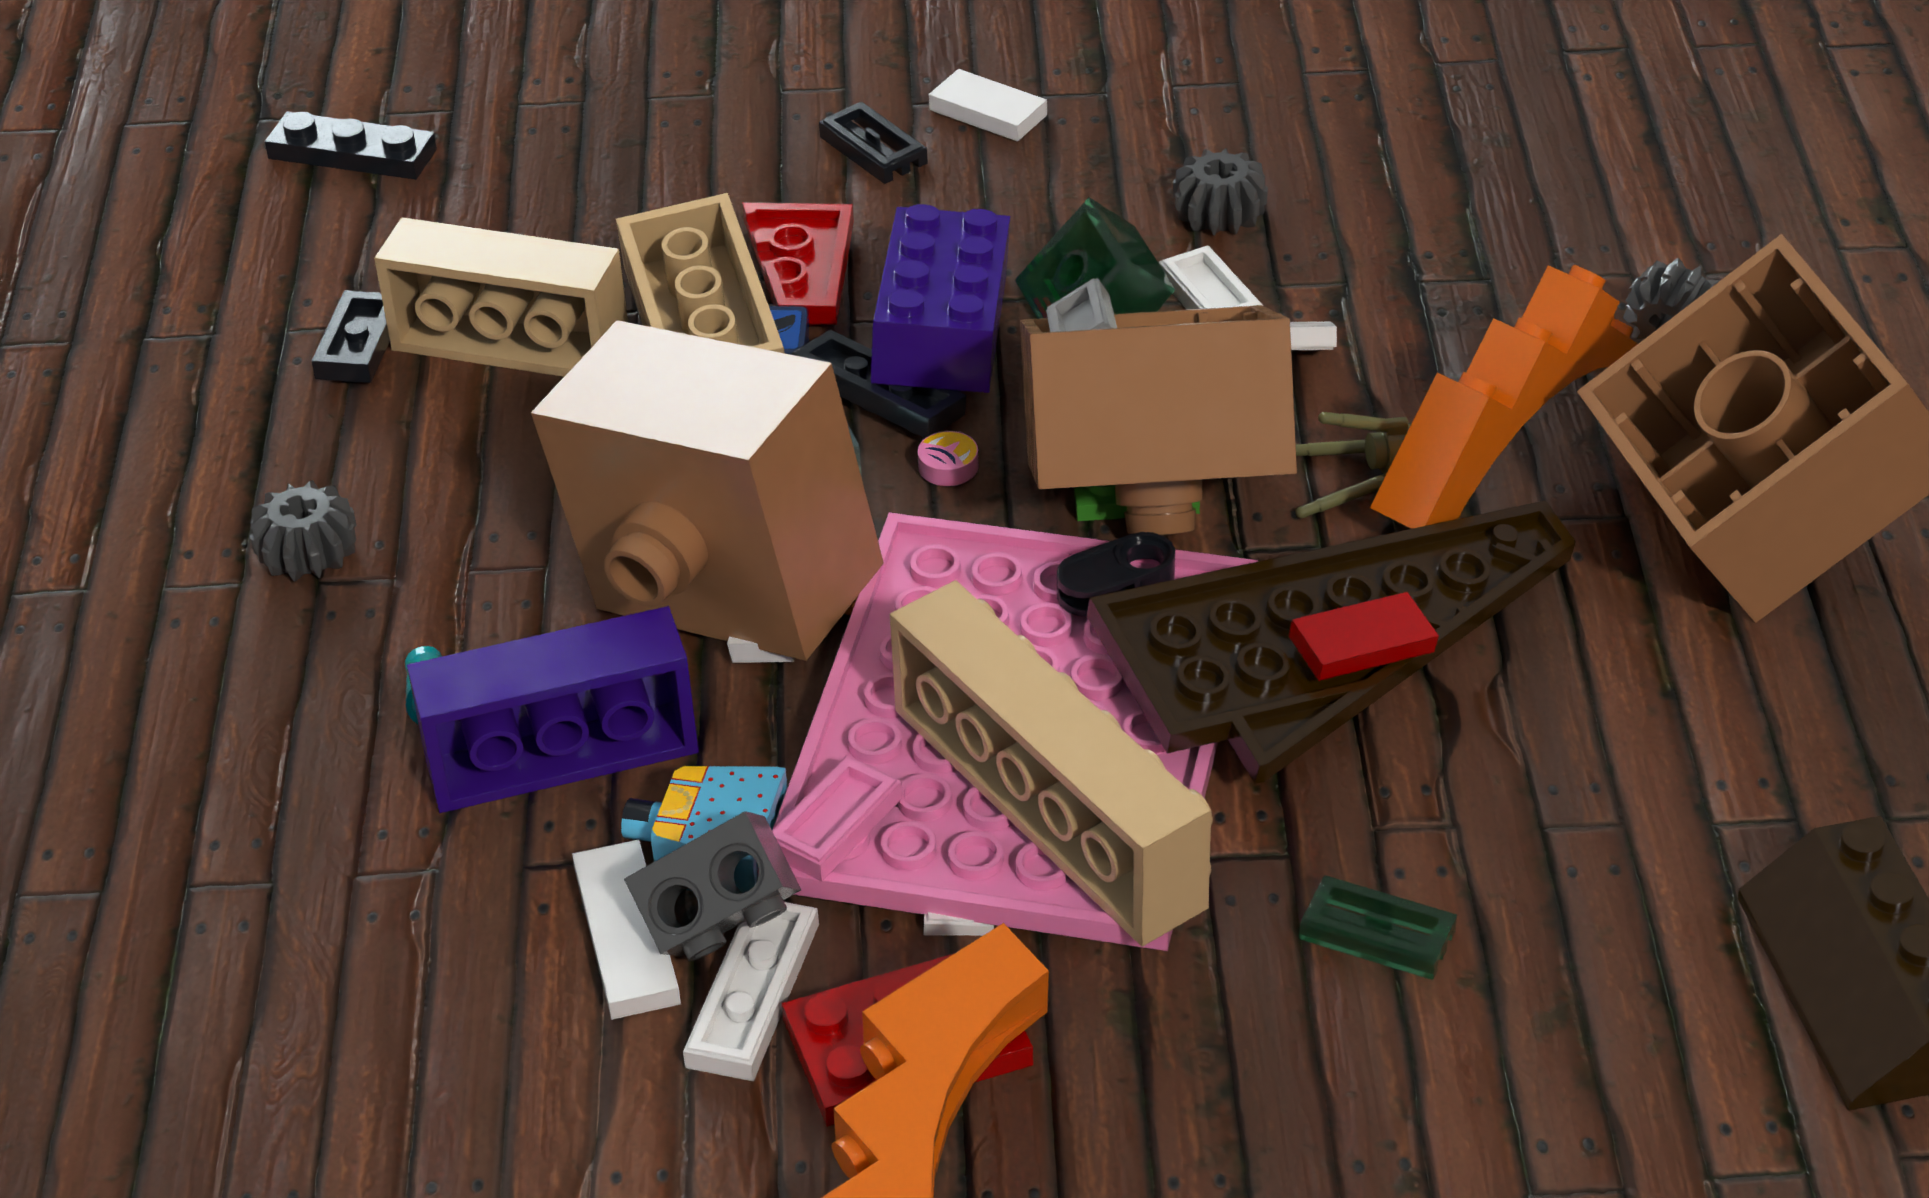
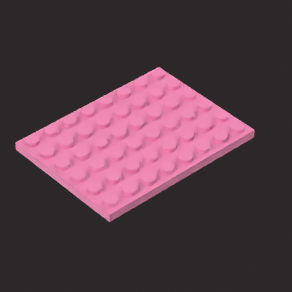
M889 512L878 540L884 564L857 597L773 829L846 755L901 781L902 799L822 882L790 866L801 888V891L793 895L917 914H928L930 912L997 926L1004 923L1010 928L1142 947L895 711L890 613L956 580L976 599L985 600L992 607L996 616L1016 635L1025 636L1032 643L1036 652L1056 671L1064 672L1070 676L1078 690L1096 707L1110 712L1118 721L1121 729L1143 749L1153 751L1160 758L1165 769L1187 789L1196 790L1205 799L1218 742L1167 754L1089 619L1085 616H1077L1067 612L1058 602L1057 570L1061 562L1073 554L1110 541ZM1175 549V579L1258 562V560ZM1138 559L1130 563L1134 567L1146 569L1160 565L1158 561L1153 559ZM1173 929L1146 944L1143 948L1168 951Z

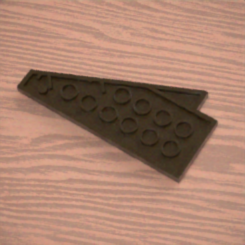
M1545 500L1090 597L1087 618L1167 754L1229 740L1253 782L1257 784L1265 782L1570 561L1576 541ZM1404 592L1409 593L1439 635L1435 652L1320 681H1318L1288 636L1292 619Z

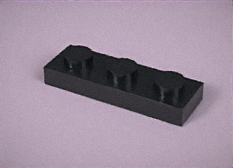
M286 112L265 140L268 159L417 180L437 150L435 135L432 131L411 129L404 125L389 126L367 123L353 118L338 119L316 116L308 112Z
M832 330L825 332L792 352V355L832 363L840 397L907 429L915 435L926 438L940 432L965 415L966 395L957 390L871 383L872 349Z

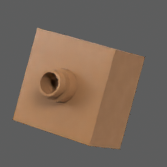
M1782 234L1577 391L1688 546L1755 623L1929 495V411L1906 380Z
M1262 305L1114 314L1117 328L1050 332L1047 318L1020 320L1028 465L1038 489L1115 485L1116 505L1127 506L1124 516L1128 534L1154 532L1166 535L1189 532L1195 529L1196 508L1192 507V503L1203 500L1202 479L1297 474L1290 318Z
M617 320L531 412L596 608L599 610L626 616L669 606L676 627L679 630L728 641L730 636L757 643L760 650L807 661L859 593L884 564L834 370L830 362Z

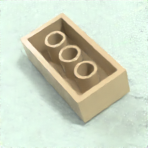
M728 193L616 219L624 269L642 325L784 353L781 338Z
M401 217L374 258L391 350L564 377L617 320L628 322L618 248Z

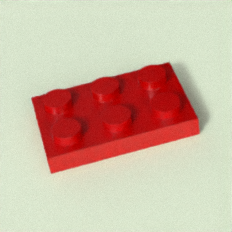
M953 954L782 1003L784 1024L827 1127L835 1125L834 1107L877 1081L869 1072L860 1053V1047L864 1044L862 1011ZM1023 1031L1009 1042L974 1083L1033 1066V1046L1026 1031Z

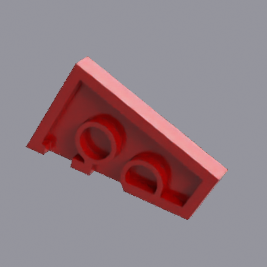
M742 202L744 223L773 305L806 307L809 312V326L820 324L837 325L854 224L853 204Z

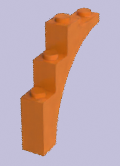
M1548 265L1522 318H1518L1514 327L1493 318L1467 372L1463 371L1458 382L1442 374H1436L1370 508L1411 529L1458 519L1493 462L1521 427L1549 399L1574 380L1599 368L1609 367L1638 344L1630 338L1634 328L1614 318V313L1620 302L1602 290L1606 280L1577 265L1572 266L1569 274Z
M1004 923L862 1011L864 1044L860 1047V1053L869 1072L877 1081L834 1107L835 1142L832 1143L831 1148L838 1165L849 1180L821 1198H934L935 1176L948 1130L972 1085L1009 1042L1048 1012L1049 970Z

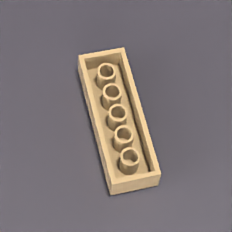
M954 580L890 613L895 711L1140 946H1145L1209 908L1210 841L1213 817L1208 803L1199 792L1194 789H1187L1165 769L1162 761L1153 751L1143 749L1121 729L1118 721L1110 712L1096 707L1078 690L1070 676L1064 672L1056 671L1036 652L1032 643L1025 636L1016 635L996 616L992 607L985 600L976 599L958 581Z

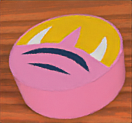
M955 431L934 433L926 437L918 446L919 473L926 481L939 486L960 485L972 479L978 471V446L970 436Z

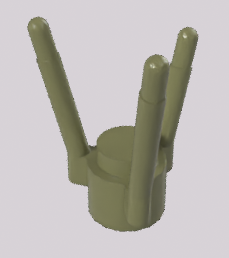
M1321 412L1318 415V420L1322 424L1376 432L1368 433L1365 440L1296 444V456L1365 453L1370 469H1380L1383 474L1300 506L1295 511L1296 516L1300 519L1378 491L1412 424L1408 423L1407 417L1377 418L1345 413Z

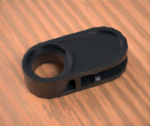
M1138 532L1073 554L1064 559L1058 566V602L1067 612L1087 617L1090 597L1174 580L1175 547L1163 535L1154 532ZM1138 559H1153L1158 561L1160 565L1146 569L1134 567L1130 563Z

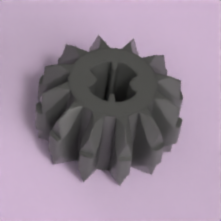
M1227 148L1221 153H1212L1204 149L1201 157H1185L1183 167L1176 170V179L1173 180V197H1175L1178 219L1190 222L1192 231L1209 229L1214 236L1219 231L1226 230L1232 234H1237L1240 226L1254 227L1257 217L1264 214V207L1267 204L1268 187L1265 186L1262 164L1250 161L1248 153L1242 152L1233 155L1229 154Z
M1679 258L1668 265L1656 260L1639 278H1635L1627 292L1629 295L1625 300L1627 305L1625 306L1626 311L1623 319L1634 325L1632 338L1645 339L1720 280H1706L1702 276V265L1690 270L1686 269Z
M314 480L309 481L304 487L294 488L287 483L286 491L282 493H265L264 504L252 508V534L250 538L253 551L258 555L259 562L268 566L272 576L289 573L295 582L304 574L312 573L320 579L322 570L326 568H342L343 557L355 553L356 534L354 527L357 524L354 510L349 506L348 498L341 497L335 486H326L319 489Z

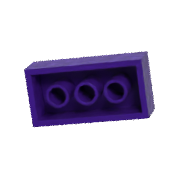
M917 204L908 208H896L873 319L871 383L990 392L1007 277L1010 216L996 215L994 212L986 209H972L967 212L944 211L926 204Z
M669 606L407 664L425 759L439 813L699 753L687 656Z

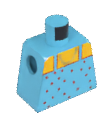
M682 766L674 771L663 802L634 798L627 800L622 814V836L625 839H639L640 841L651 842L655 862L744 811L765 816L772 830L788 788L786 768L764 766ZM751 855L742 858L734 871L735 884L742 893L752 889L758 880V864Z

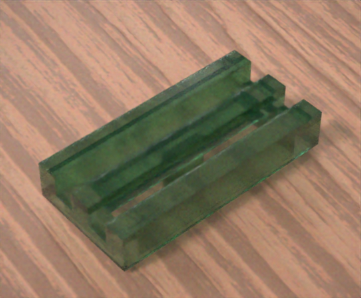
M1324 875L1300 922L1299 939L1433 980L1438 971V961L1443 960L1447 951V942L1452 940L1456 932L1457 914ZM1328 904H1331V905H1334V906H1337V907H1341V908H1344V909H1347V910H1351V911H1354V912H1357V913H1360V914H1364L1365 916L1359 915V914H1356V913H1353V912H1349V911H1346V910H1343V909H1339V908H1336V907H1333V906H1329ZM1392 923L1397 924V925H1400V926H1404V927H1407V928H1410V929H1413V930H1417V931H1420V932H1423V933H1427V934H1430L1431 936L1425 935V934H1422V933H1419V932H1416V931H1412V930H1409V929H1406V928H1402V927H1399V926H1396V925H1392Z

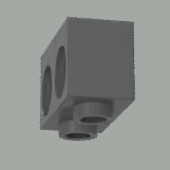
M747 811L742 812L624 878L660 954L686 955L688 961L700 959L724 946L727 941L723 933L745 921L749 928H752L781 915L787 910L783 900L801 891L765 816ZM751 855L758 864L759 876L754 887L742 893L735 884L734 871L742 858ZM686 889H691L698 901V911L693 921L683 927L676 919L674 906L678 896Z

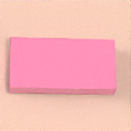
M846 755L772 830L789 866L822 882L902 799V782Z

